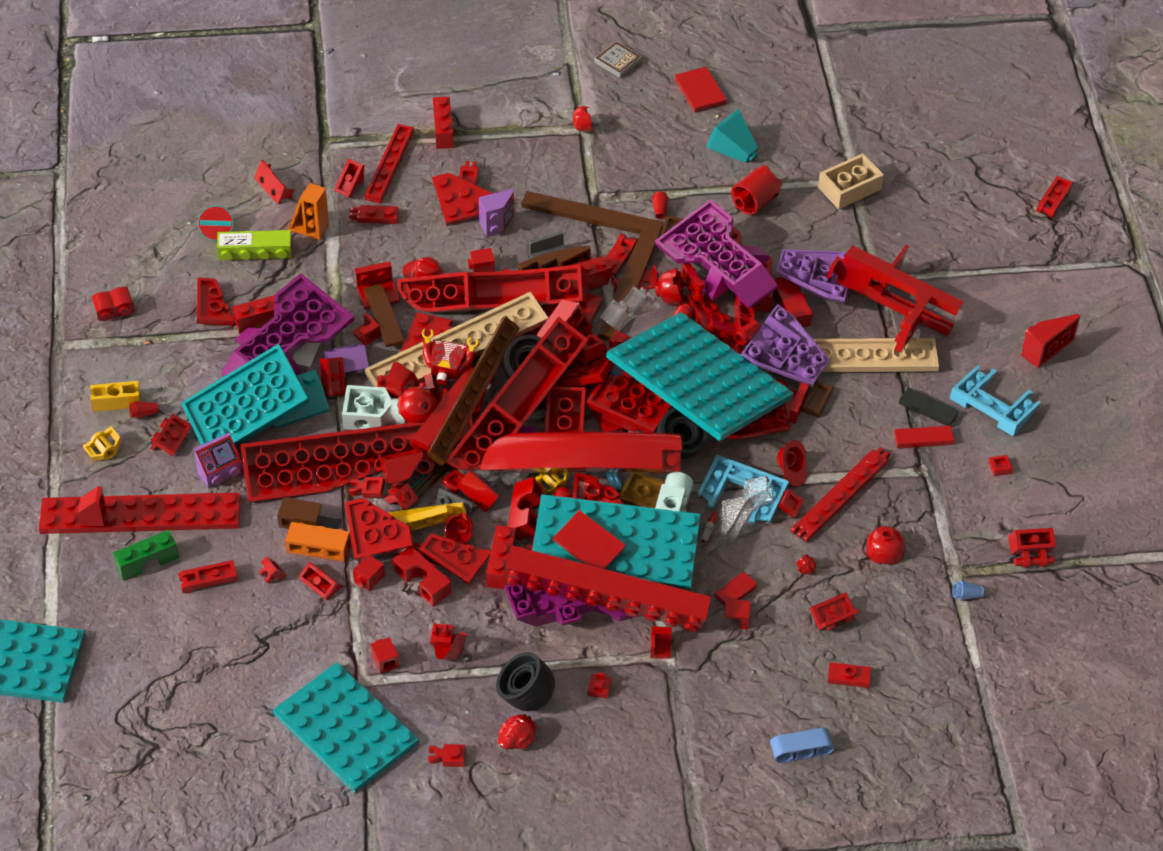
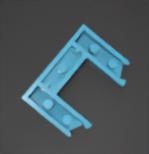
M977 365L952 388L949 399L964 408L969 404L999 421L997 427L1014 436L1034 414L1041 402L1037 401L1034 404L1031 401L1030 397L1033 395V392L1030 389L1011 407L983 391L996 375L997 370L991 369L989 374L979 372L980 366Z
M716 455L697 495L698 497L703 496L709 502L707 506L713 509L728 481L762 493L748 523L755 524V521L767 520V523H770L779 508L778 504L784 492L789 489V481Z

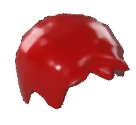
M584 105L579 106L574 111L573 126L581 132L594 131L591 116L587 112V108L590 107Z
M466 513L451 516L445 526V538L452 539L454 542L461 544L468 543L474 534V524Z

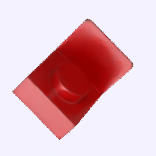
M348 158L334 191L352 198L358 183L364 184L365 165Z

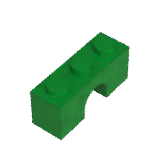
M166 530L113 552L115 566L124 581L141 574V567L148 560L157 559L159 564L163 565L178 559L179 554L173 536L169 530Z

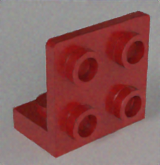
M390 261L354 269L355 284L365 310L370 309L363 288L377 284L382 285L390 304L400 302L392 277Z

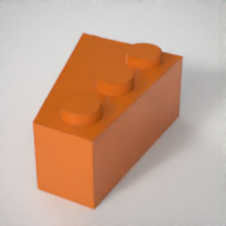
M309 183L298 201L288 230L318 240L322 238L329 227L326 188Z

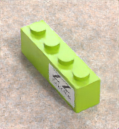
M291 230L218 232V260L291 258Z

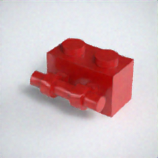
M1053 528L1014 530L1008 535L1011 555H1021V558L1014 559L1015 566L1027 568L1030 565L1043 567L1047 566V564H1054V556H1047V553L1056 547ZM1038 553V557H1030V554Z

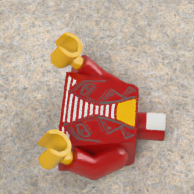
M423 329L422 336L425 338L423 342V358L426 366L431 369V374L437 376V384L446 385L448 378L456 380L466 369L472 367L476 354L474 350L480 345L479 339L476 340L475 345H472L473 337H469L467 340L468 346L433 339V342H431L434 331L431 329V335L426 337L425 329Z

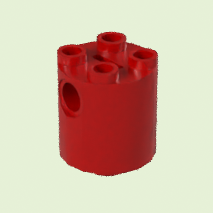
M763 165L757 167L732 186L730 191L731 198L741 212L747 215H754L780 194L782 181L770 171L768 166Z

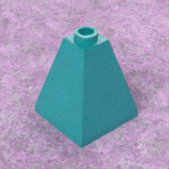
M738 109L714 127L706 145L708 149L745 163L748 160L753 161L758 155L756 152L758 146Z

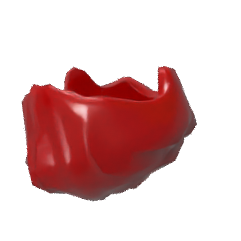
M526 714L508 718L499 730L498 744L500 747L508 750H526L535 739L537 729L535 722L532 721L531 716H526Z

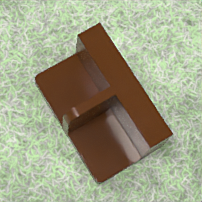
M284 497L277 515L279 527L289 529L291 522L319 526L318 517L322 504Z

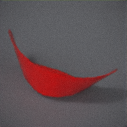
M395 361L388 375L386 390L390 397L399 398L407 390L410 382L414 381L415 387L419 386V381L412 371Z
M462 632L453 635L452 646H434L436 657L439 660L457 659L464 649L467 634Z

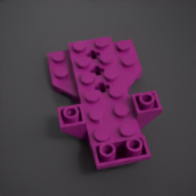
M711 199L655 240L656 246L677 264L699 262L709 271L703 293L713 301L727 291V286L737 295L738 300L750 309L778 288L776 282L763 266V263L770 258L769 255L758 246H744L735 242L731 238L734 223L732 216Z
M300 273L274 295V318L262 328H247L235 338V342L240 346L233 351L221 375L223 377L277 344L282 347L296 376L300 375L302 371L292 358V355L306 343H328L354 321V315Z
M522 585L504 586L516 619L533 626H540L555 621L562 626L582 621L581 614L592 611L600 614L602 612L612 616V619L619 622L635 618L626 615L622 611H609L603 606H589L584 601H570L560 595L550 596L541 590L531 591Z

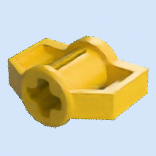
M111 426L103 432L95 433L91 440L83 445V448L93 461L107 460L116 455L122 440ZM112 436L116 441L114 445L109 442L108 437ZM97 447L102 454L96 455L92 448Z
M539 473L535 479L539 483L545 481L551 489H545L544 495H551L558 486L566 487L570 473H562L565 476L563 480L556 473Z

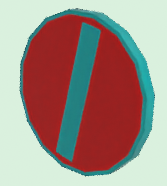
M210 206L199 215L198 229L202 236L208 240L217 241L218 232H232L233 217L224 207Z

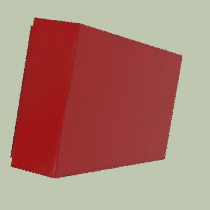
M743 571L716 591L714 597L725 606L726 599H743L757 588V583Z

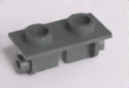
M439 488L436 505L463 502L466 514L471 517L472 511L475 512L478 505L475 504V501L461 498L460 495L451 492L450 489Z

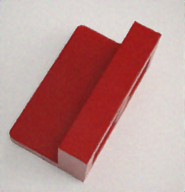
M801 382L798 391L789 389L793 392L792 399L786 402L789 422L797 423L802 406L807 398L809 384Z

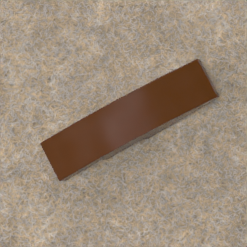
M572 247L539 255L519 263L518 270L561 267L590 259L591 247Z
M377 284L363 288L370 311L380 326V336L386 348L404 343L396 317L382 285Z

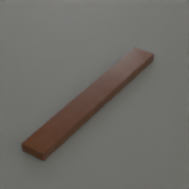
M526 191L521 203L522 208L640 234L642 229L657 232L660 236L663 228L662 221Z
M642 229L599 329L598 338L610 340L617 330H621L656 247L655 240L659 238V233Z

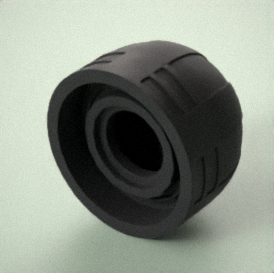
M523 335L510 343L505 351L503 361L505 373L509 378L512 377L541 337Z
M674 407L665 413L657 428V433L680 434L682 441L681 459L697 455L709 438L708 432Z
M531 652L520 653L511 658L501 669L496 681V690L499 696L521 711H535L547 704L555 688V679L551 669L536 654Z

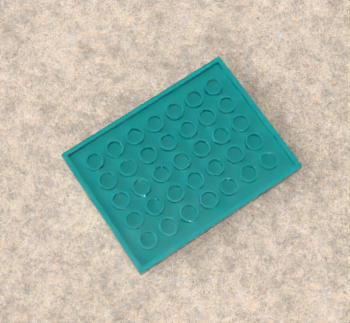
M682 312L608 350L606 354L609 360L719 441L789 401L793 396L792 391Z

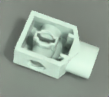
M347 385L342 412L343 429L356 430L406 423V420L398 413L397 403L399 398H390L384 387Z
M681 472L669 473L665 484L661 486L655 508L687 512L686 506L693 486L691 477Z

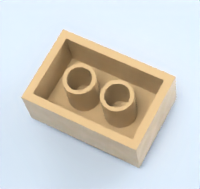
M862 153L820 172L818 188L838 209H841L882 190L884 174Z

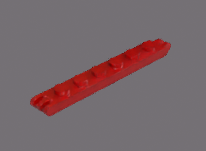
M879 447L876 451L872 449L791 528L790 532L795 534L798 531L796 536L799 538L804 536L803 541L807 543L887 465L890 453L886 451L881 455L884 452L882 447Z

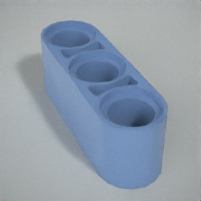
M827 728L778 735L770 741L777 763L825 756L834 751V745Z

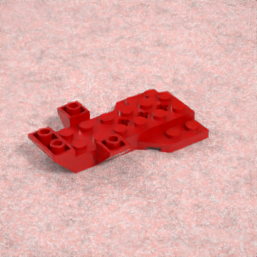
M622 372V375L613 377L612 374L607 375L604 381L596 386L586 400V407L602 413V419L634 433L638 430L645 433H656L660 420L671 409L669 403L627 372Z

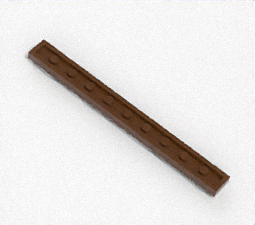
M507 316L501 319L426 453L441 466L446 463L500 365L505 351L520 328Z

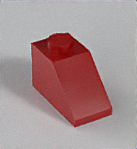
M97 486L82 496L79 505H76L75 516L79 518L80 525L104 526L107 508L102 486Z

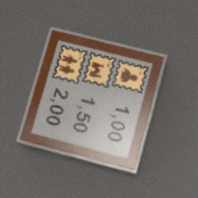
M617 41L594 58V63L619 78L642 61V56Z

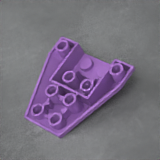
M782 250L776 270L777 275L826 301L845 304L849 288L835 282L837 274L834 273L831 279H828L827 275L831 264L837 256L844 259L847 252Z
M778 304L741 354L756 366L809 384L810 386L813 385L830 360L797 319Z

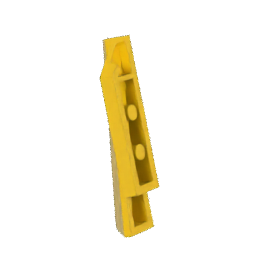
M459 502L387 513L408 525L411 531L447 522L451 516L466 513L464 503Z

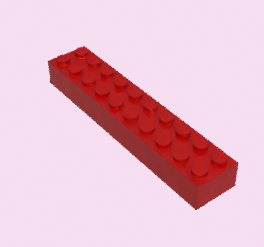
M513 545L503 577V581H506L511 586H526L531 591L541 590L550 596L560 595L570 601H584L589 606H603L612 612L618 610L625 612L628 616H642L651 622H665V625L670 627H684L689 632L700 631L706 620L711 599L710 596Z

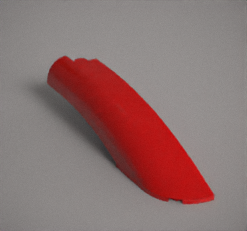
M581 264L516 271L458 272L397 279L398 289L404 300L415 309L423 312L487 311L529 292L532 293L540 306L558 305L562 299L572 302H585L587 298L584 267Z
M558 316L450 454L446 463L461 470L480 469L483 456L491 444L505 435L517 433L589 339Z
M513 433L505 435L491 444L483 456L480 471L531 473L680 472L682 441L680 434Z

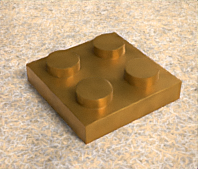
M631 472L620 492V500L624 505L655 508L661 486L665 484V481L642 472Z

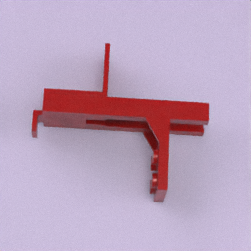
M852 245L845 254L844 259L837 256L831 264L827 278L831 279L835 273L838 275L835 282L905 316L900 325L902 330L898 332L894 340L897 342L894 350L901 353L920 324L946 336L949 335L955 323L925 309V307L930 303L956 316L964 301L900 271L909 245L904 246L892 264ZM890 285H893L914 295L917 305L887 289Z

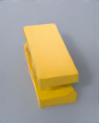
M138 381L90 385V401L93 412L129 409V403L134 402V400L140 401L141 393Z

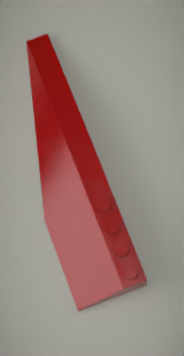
M472 415L458 440L463 439L473 426ZM412 422L241 444L240 453L248 502L328 492L351 483L353 479L359 480L382 471L379 457L418 449L423 454L427 453L428 450L411 443L412 437L423 423Z

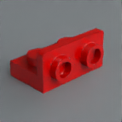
M174 413L169 419L165 417L159 426L162 428L161 432L156 431L150 440L153 442L150 449L154 450L157 446L172 457L192 427L190 423Z

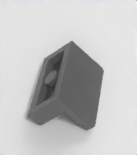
M560 231L530 241V259L552 251L566 249L563 232Z

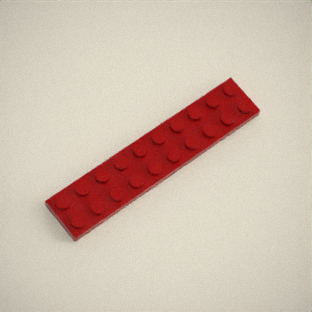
M240 492L104 496L107 508L104 526L80 525L79 518L75 516L76 505H79L81 497L42 498L39 522L40 534L239 529L241 497Z

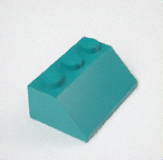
M315 370L297 375L310 403L274 424L275 429L330 411L321 381Z

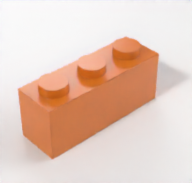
M291 522L285 539L286 553L345 562L349 549L350 534L349 531Z

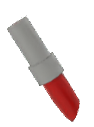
M713 512L705 524L700 538V542L703 544L708 542L715 528L718 517L717 512Z

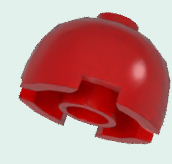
M678 268L664 272L658 280V286H655L657 297H661L664 303L671 306L686 304L687 295L683 296L685 284L681 272L678 271Z
M419 386L409 387L398 399V413L407 423H423L437 407L436 398L426 388Z
M881 526L869 534L866 542V553L876 564L882 563L892 566L899 563L904 557L906 550L903 535L894 527Z

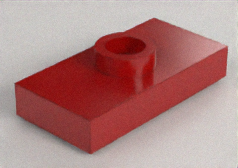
M830 662L828 683L869 688L871 667Z

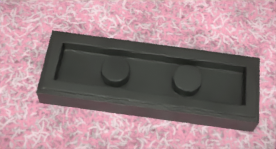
M909 387L899 399V404L945 426H951L958 416V410Z

